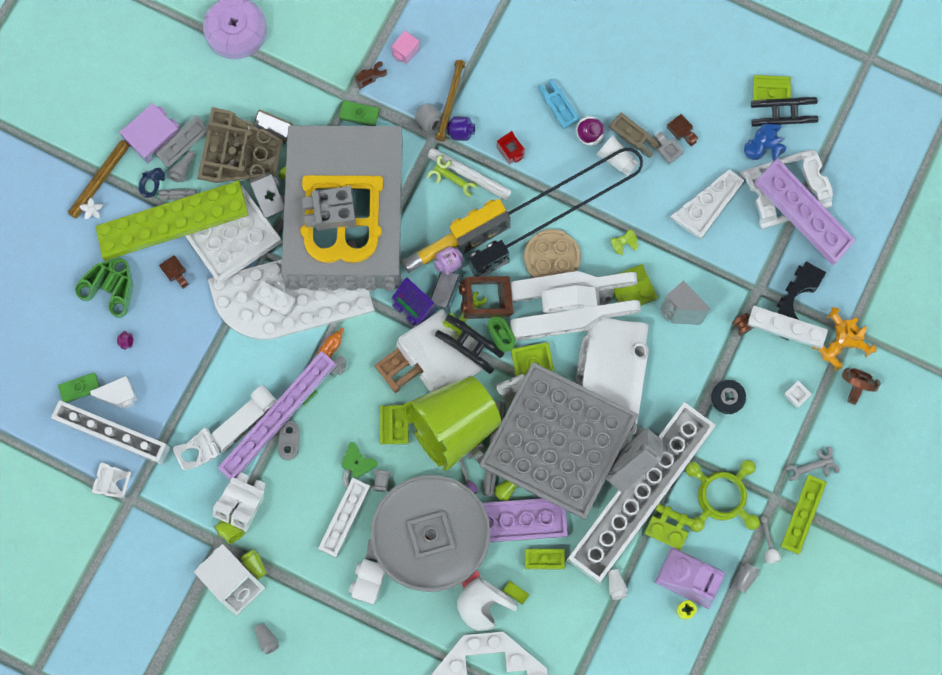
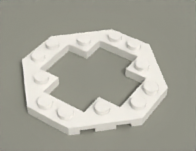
M504 632L463 635L431 675H467L465 656L505 652L507 672L527 671V675H547V668Z

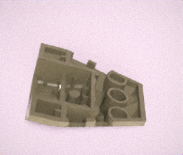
M212 107L197 179L220 183L254 179L269 172L272 176H275L282 139L262 128L258 129L251 125V122L240 119L231 111Z

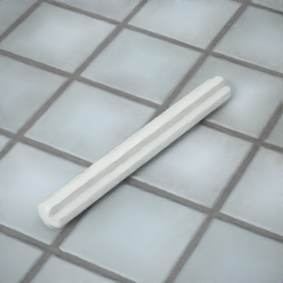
M431 148L428 152V158L436 162L440 155H444L442 158L443 164H447L449 160H452V164L447 167L448 169L505 200L510 197L511 190L437 149Z

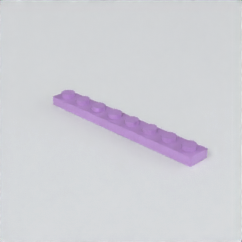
M321 351L219 465L218 469L230 480L232 477L236 478L337 364Z

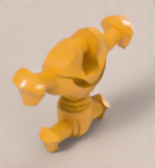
M832 307L831 312L826 317L827 319L831 317L836 324L834 326L836 341L830 342L827 348L824 345L822 349L816 348L821 353V358L824 361L830 362L835 367L834 371L842 368L843 362H840L835 356L841 353L843 347H851L856 350L859 347L866 352L864 354L865 358L877 352L875 345L869 346L863 342L867 327L863 326L860 329L855 324L859 320L857 317L852 320H842L838 314L840 309L837 307Z

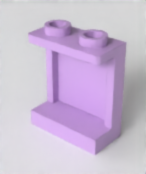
M153 103L119 132L122 138L147 164L153 160L151 155L170 139L180 127L173 118L169 120L166 117L167 113L161 106L156 107Z

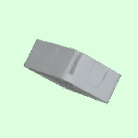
M650 429L643 430L620 450L606 480L620 492H624L660 462L663 457V441Z

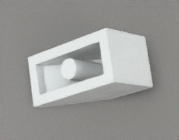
M127 376L90 391L95 399L119 408H129L134 405V402L138 401L132 383Z

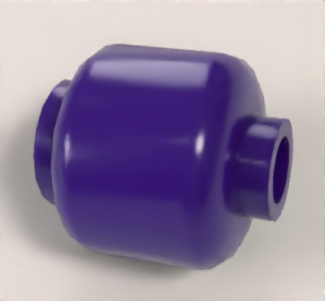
M454 116L447 126V134L455 141H468L475 134L476 130L475 124H472L471 119L463 116Z

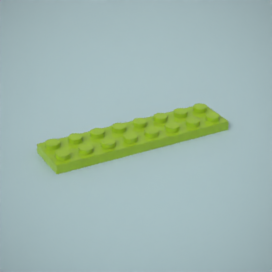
M236 181L105 222L95 227L102 258L104 261L247 217L249 213L241 183Z

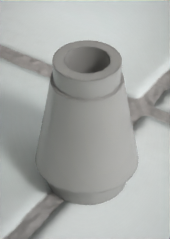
M745 562L744 566L740 568L735 588L746 593L759 576L758 572L760 569Z
M264 623L254 628L261 651H264L267 655L279 648V640Z

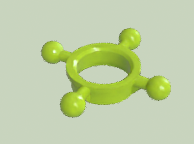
M744 460L740 465V471L736 475L728 472H715L706 476L701 472V467L697 462H690L686 465V474L690 477H696L702 482L698 489V502L703 512L699 517L692 518L695 520L692 527H690L693 532H701L705 527V521L709 517L725 521L739 515L744 520L747 529L756 530L760 526L758 516L749 515L744 510L747 492L742 479L746 475H751L755 472L756 465L752 460ZM727 479L737 486L740 500L734 510L719 512L709 505L706 491L712 481Z

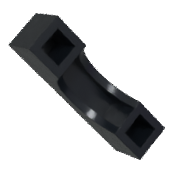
M807 261L803 266L799 265L794 273L797 276L794 282L790 281L785 289L788 292L786 297H781L776 306L779 308L777 313L799 320L793 309L794 298L801 293H814L826 272Z

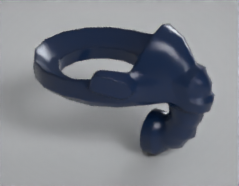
M154 168V170L142 173L143 176L139 182V192L143 197L151 198L157 193L160 180H165V173L161 168ZM149 179H152L154 182V189L151 193L145 191V184Z

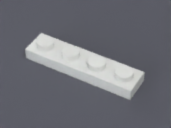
M757 306L752 307L747 324L748 326L819 349L823 348L828 329Z
M352 478L321 541L319 550L337 558L370 489L369 485Z

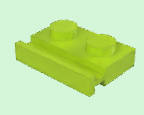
M754 75L753 101L791 98V77Z
M404 405L380 406V445H409V423L405 415Z

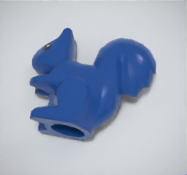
M761 125V128L756 131L754 139L748 140L745 143L744 154L751 160H758L763 156L765 149H771L773 161L786 151V146L779 143L783 142L785 138L777 136V132L782 128V125Z

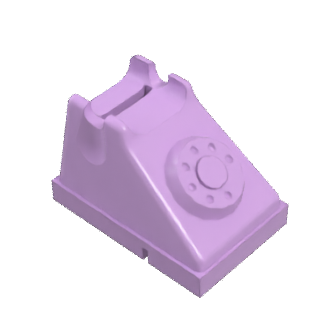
M671 547L655 583L710 609L725 576V572Z

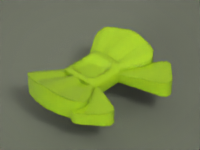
M628 229L625 235L610 239L611 246L615 253L623 255V245L628 243L634 251L637 250L639 245L636 234L631 229Z

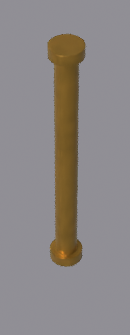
M462 60L455 61V71L439 131L435 135V139L441 142L445 141L447 137L445 133L462 69L466 65Z

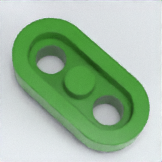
M492 317L488 322L487 331L498 349L504 352L511 351L516 343L513 332L503 318Z

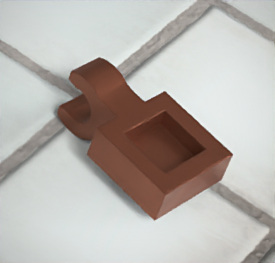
M382 61L377 62L373 70L372 68L369 70L365 69L355 76L359 89L375 82L377 78L387 75L386 69L383 71L378 70V68L383 66Z
M682 114L667 124V129L678 141L684 138L691 147L697 143L698 137L695 133L691 132L693 126Z
M175 255L159 265L170 282L176 279L182 289L189 285L182 275L186 270Z

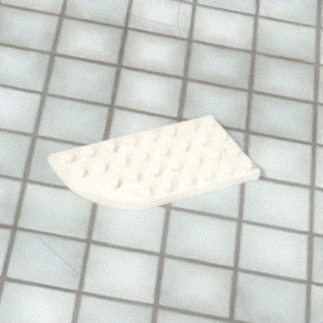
M355 240L346 242L348 246L357 249ZM282 259L240 270L220 284H218L214 277L208 279L214 305L220 317L233 330L252 339L273 340L375 312L370 293L365 288H357L354 291L346 290V288H338V290L334 291L327 290V288H319L318 290H308L307 288L289 290L285 288L281 275ZM262 281L295 298L296 301L287 316L253 299L252 296Z

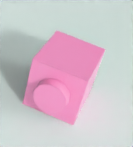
M404 31L391 46L392 56L397 61L407 64L420 49V41L407 31Z

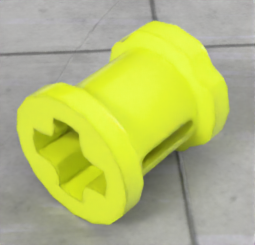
M689 600L683 601L677 606V615L685 620L692 618L697 612L696 605ZM687 605V608H691V612L688 615L686 612H682V608Z

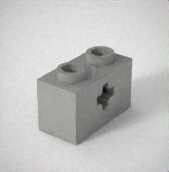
M269 172L249 180L265 218L284 210L285 196L283 193L279 194L277 187L280 184L276 175L272 176ZM270 190V192L272 193V198H268V196H265L267 195L266 191Z

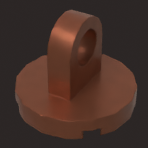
M845 368L842 378L853 385L847 402L856 405L862 390L877 392L881 385L878 379L874 381L871 374L862 370L851 368L849 371V368Z

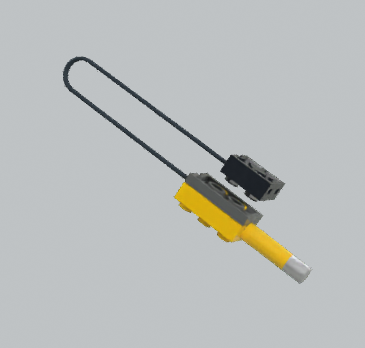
M625 147L619 149L509 212L506 211L500 199L489 200L484 204L483 208L479 210L473 209L465 218L454 220L449 226L450 234L402 260L406 271L410 273L434 260L435 254L446 247H457L463 255L510 229V215L610 158L624 151H631L639 157L640 166L635 173L507 245L502 240L498 242L495 240L489 243L486 249L473 252L470 255L471 257L468 258L469 268L474 277H484L510 262V252L507 249L510 246L635 177L643 167L642 156L633 148Z

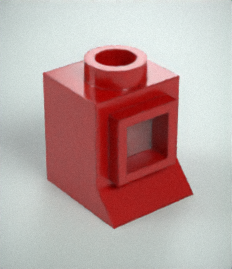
M513 131L497 140V149L509 165L513 162L518 163L524 158L525 148L515 137Z

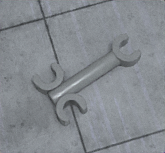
M830 446L826 448L828 453L826 456L822 454L821 450H818L817 457L821 459L819 461L800 467L788 466L785 471L792 470L795 473L794 477L789 478V481H794L799 475L824 467L823 473L826 477L830 475L829 468H833L835 474L839 473V467L832 458V448Z

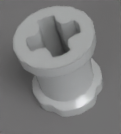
M374 470L375 484L372 490L389 492L388 480L391 472Z

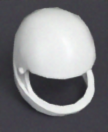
M480 577L473 579L462 590L457 600V609L461 619L476 631L490 630L497 626L495 619L489 611L493 603L497 602L513 611H517L518 605L497 587Z

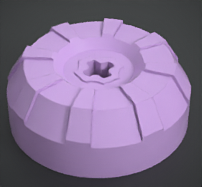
M218 0L204 15L203 32L208 45L216 54L227 59H242L254 54L262 46L267 34V25L262 10L253 1Z

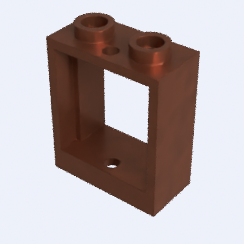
M510 276L465 277L459 284V293L462 295L463 301L460 307L461 313H464V319L508 318L513 314ZM497 284L500 309H473L471 285Z

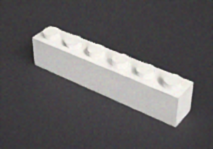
M60 400L51 417L60 424L160 465H163L170 449L163 442Z

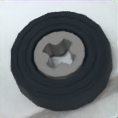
M724 380L714 387L711 393V401L719 412L734 414L743 408L746 402V392L740 383L734 380ZM724 393H732L734 400L726 401Z

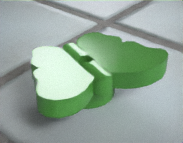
M350 442L341 465L343 469H349L354 478H359L365 475V472L368 473L372 469L377 468L378 463L374 459L365 458L363 454H360L358 446L354 442Z

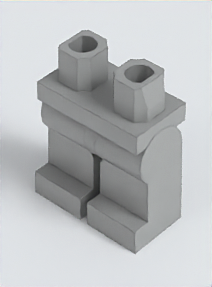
M351 186L319 192L312 191V196L302 198L304 210L314 209V214L304 215L306 227H317V231L345 226L356 228Z

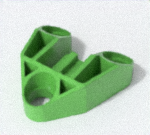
M122 258L97 263L77 283L75 288L76 295L79 299L86 302L93 299L100 287L107 293L111 294L112 292L113 294L108 306L109 311L114 317L122 318L128 312L133 290L130 266ZM124 263L126 268L123 271H116L117 264ZM83 288H90L88 296L83 297L80 295ZM122 304L124 307L123 311L118 314L114 313V306Z

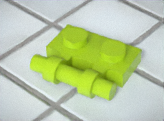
M658 503L655 511L662 513L660 518L652 516L644 534L681 550L689 534V531L682 528L684 524L692 527L695 520L688 518V515L685 513L680 514L671 510L672 507L666 505L665 507ZM670 517L677 520L678 523L674 525L667 522L666 519Z

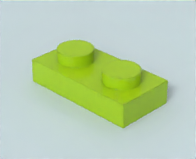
M525 549V570L565 569V549Z

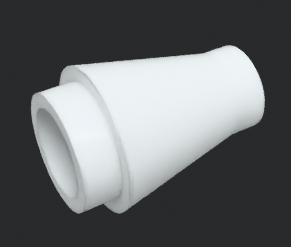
M619 569L608 571L609 596L612 597V600L626 598L628 596V589Z

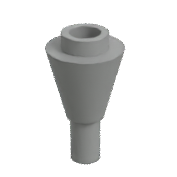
M189 150L184 159L168 171L171 180L177 183L185 181L189 163L195 156L194 152Z

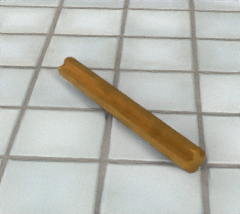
M119 141L68 210V214L71 217L78 218L83 211L80 205L88 204L89 198L94 196L129 148V144L126 141Z

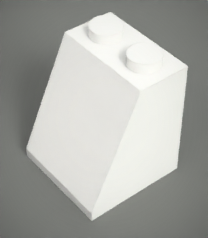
M223 544L215 549L213 554L194 571L216 598L236 616L265 589L260 581Z

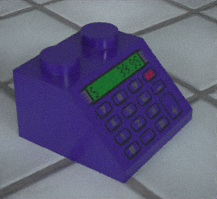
M407 277L391 298L392 307L398 313L403 312L407 316L406 320L412 326L415 324L418 326L435 313V303Z

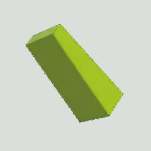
M511 581L503 589V592L521 605L530 596V594Z

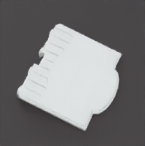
M443 309L399 337L396 343V347L411 367L418 363L424 372L419 378L429 392L465 377L474 376L483 370L459 351L435 337L436 331L440 330L454 339H458L457 333L442 324L447 316ZM468 336L463 346L473 351L477 342Z

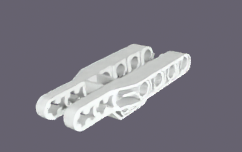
M575 271L510 282L512 302H530V300L542 298L543 312L548 313L510 320L511 331L516 341L588 331L605 318L641 312L640 301L637 300L600 305L599 291L638 284L637 273L634 272L595 277Z

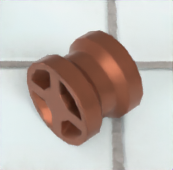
M748 313L741 315L732 322L733 326L738 328L740 336L754 328L747 325L750 317Z

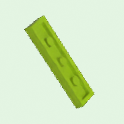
M807 475L780 548L796 555L800 554L825 489L826 481Z

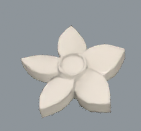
M90 197L88 204L80 205V208L86 211L85 219L90 218L92 215L99 218L97 210L101 209L103 204L98 203L94 205V200Z

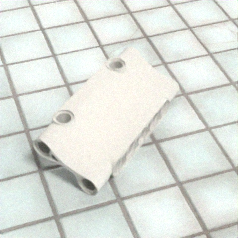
M605 318L589 329L581 343L575 383L639 415L648 356L646 342L649 325L641 322ZM638 416L622 448L632 440V434L637 430Z

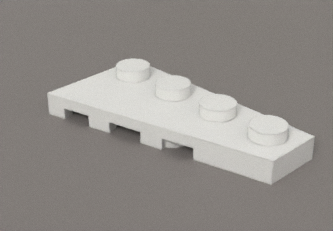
M728 170L704 191H701L694 199L686 203L679 211L671 215L670 219L701 240L743 184L744 179Z

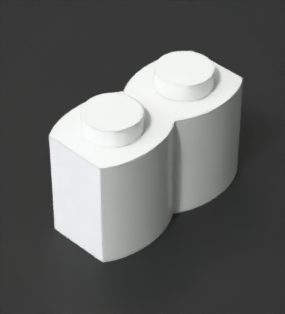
M363 559V562H359L355 574H358L356 582H352L349 593L352 594V599L375 606L385 572L378 563Z

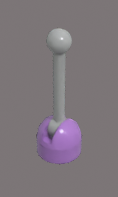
M462 458L460 465L465 479L463 484L472 490L474 494H477V486L473 481H469Z

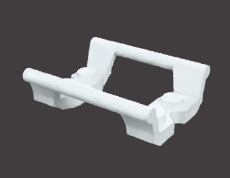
M808 149L779 159L784 165L802 160V171L809 189L816 194V199L826 209L832 207V188L827 176L824 177L819 173L823 166L815 150L811 151ZM773 161L739 172L742 179L746 178L750 191L758 194V199H756L755 203L760 214L759 225L761 230L790 221L785 215L776 216L775 205L754 184Z

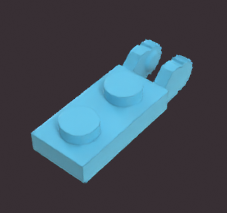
M550 79L548 80V85L553 93L548 94L542 84L538 86V90L564 130L578 122L579 117L562 90Z

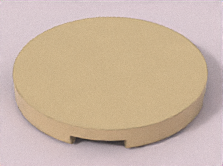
M547 229L540 231L530 239L525 247L524 264L532 278L575 272L580 265L581 253L577 242L561 230Z

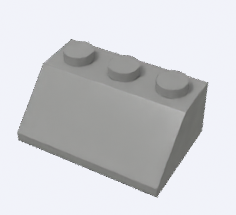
M683 280L666 295L660 310L662 311L661 315L667 321L670 320L674 324L700 325L703 323L710 308Z

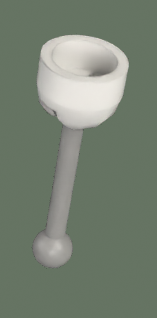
M762 516L760 521L764 525L769 548L765 552L766 564L781 561V555L778 550L772 547L767 525L768 517Z

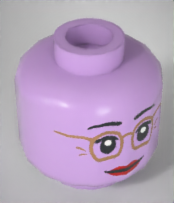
M451 246L437 252L434 262L436 270L448 275L461 268L462 254L457 248Z

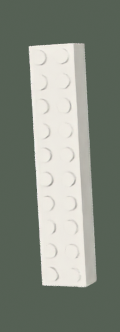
M684 402L659 435V438L663 441V457L660 462L624 492L618 490L568 557L567 561L599 584L716 425Z

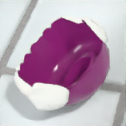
M594 116L583 117L576 127L579 141L586 145H598L603 139V123Z

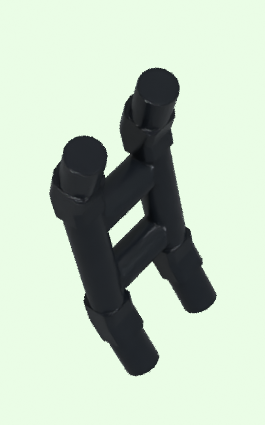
M799 97L751 101V108L772 107V118L752 119V127L764 124L817 123L819 120L818 116H798V105L817 104L818 99L817 97ZM779 106H790L791 117L780 118Z
M448 314L445 321L461 330L462 333L456 340L448 334L437 330L435 337L472 360L488 374H491L494 368L481 358L479 354L484 347L498 358H502L504 352L498 349L496 344L466 325V323ZM468 336L478 342L473 351L463 346Z

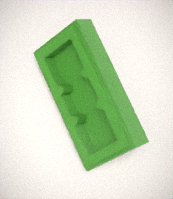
M343 100L339 120L376 126L380 108Z
M95 372L58 385L62 401L65 403L91 395L90 391L100 387Z

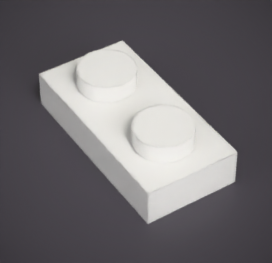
M264 281L260 283L252 296L253 299L284 316H287L296 301L295 298Z

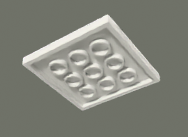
M243 186L242 190L249 216L185 236L218 284L282 243L279 235Z

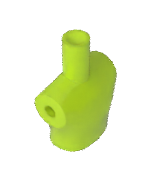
M220 520L214 526L218 535L224 538L228 544L238 541L245 535L244 530L231 525V520L229 523Z

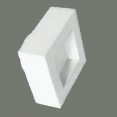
M797 381L783 395L798 408L812 394Z

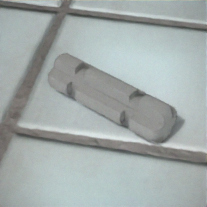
M185 189L160 190L159 198L161 201H168V199L175 201L197 193L195 189H188V191H185Z

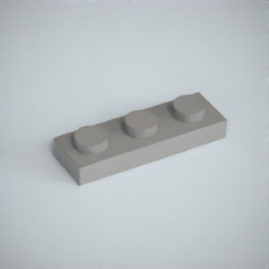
M195 115L154 153L166 167H169L208 131V128Z

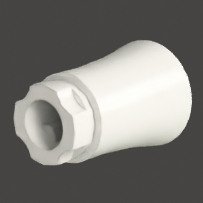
M613 135L596 156L603 159L624 147ZM628 151L621 152L606 161L618 171L623 172L627 177L639 164Z

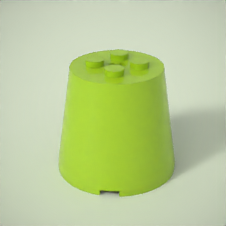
M473 376L465 377L404 404L408 423H413L416 429L413 432L416 439L429 458L438 467L443 466L444 471L452 468L501 425V417L494 399Z

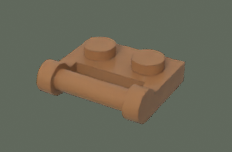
M398 348L374 365L394 393H397L400 387L416 375L424 372L417 363L412 370L394 382L392 377L410 365Z

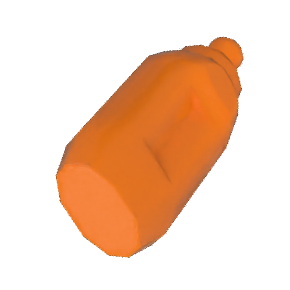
M340 328V331L328 336L318 350V354L322 351L331 358L341 344L344 328Z

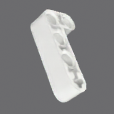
M264 385L258 387L251 394V400L211 434L212 442H215L220 453L227 451L248 433L276 403L277 399Z

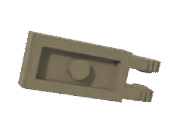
M621 112L609 125L610 130L648 158H651L653 153L643 145L645 141L654 149L660 147L659 143L648 132Z

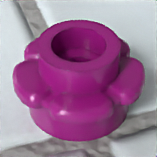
M123 331L118 335L117 344L121 349L126 350L133 346L134 338L132 333Z

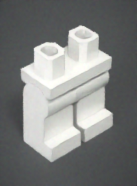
M240 472L236 478H231L223 495L213 506V517L229 523L231 520V525L247 532L263 502L266 484L256 480L255 484L251 486L247 484L249 476Z

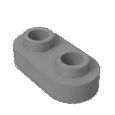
M287 421L280 428L278 453L286 461L295 459L299 450L300 429L292 421ZM287 428H292L293 432L287 434L286 430ZM286 447H291L290 453L284 452Z

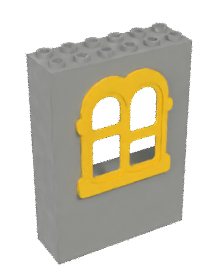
M288 126L281 271L285 288L289 290H299L300 288L318 290L319 288H327V290L331 291L338 290V288H346V290L350 291L357 290V288H365L368 291L376 289L394 291L399 288L403 168L402 126ZM351 186V190H370V216L368 218H355L356 226L369 227L368 243L358 249L348 246L345 241V229L347 227L345 226L337 227V240L333 246L325 249L318 247L313 241V227H306L304 215L314 214V209L304 210L302 198L312 196V191L327 190Z

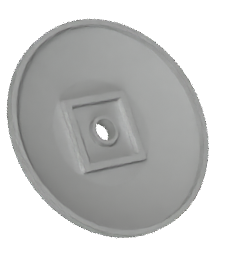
M419 476L400 483L382 499L372 519L371 544L379 565L395 582L416 591L438 592L463 583L479 568L489 547L490 525L482 502L467 486L444 476ZM428 531H434L437 534L433 540L426 539L425 535Z

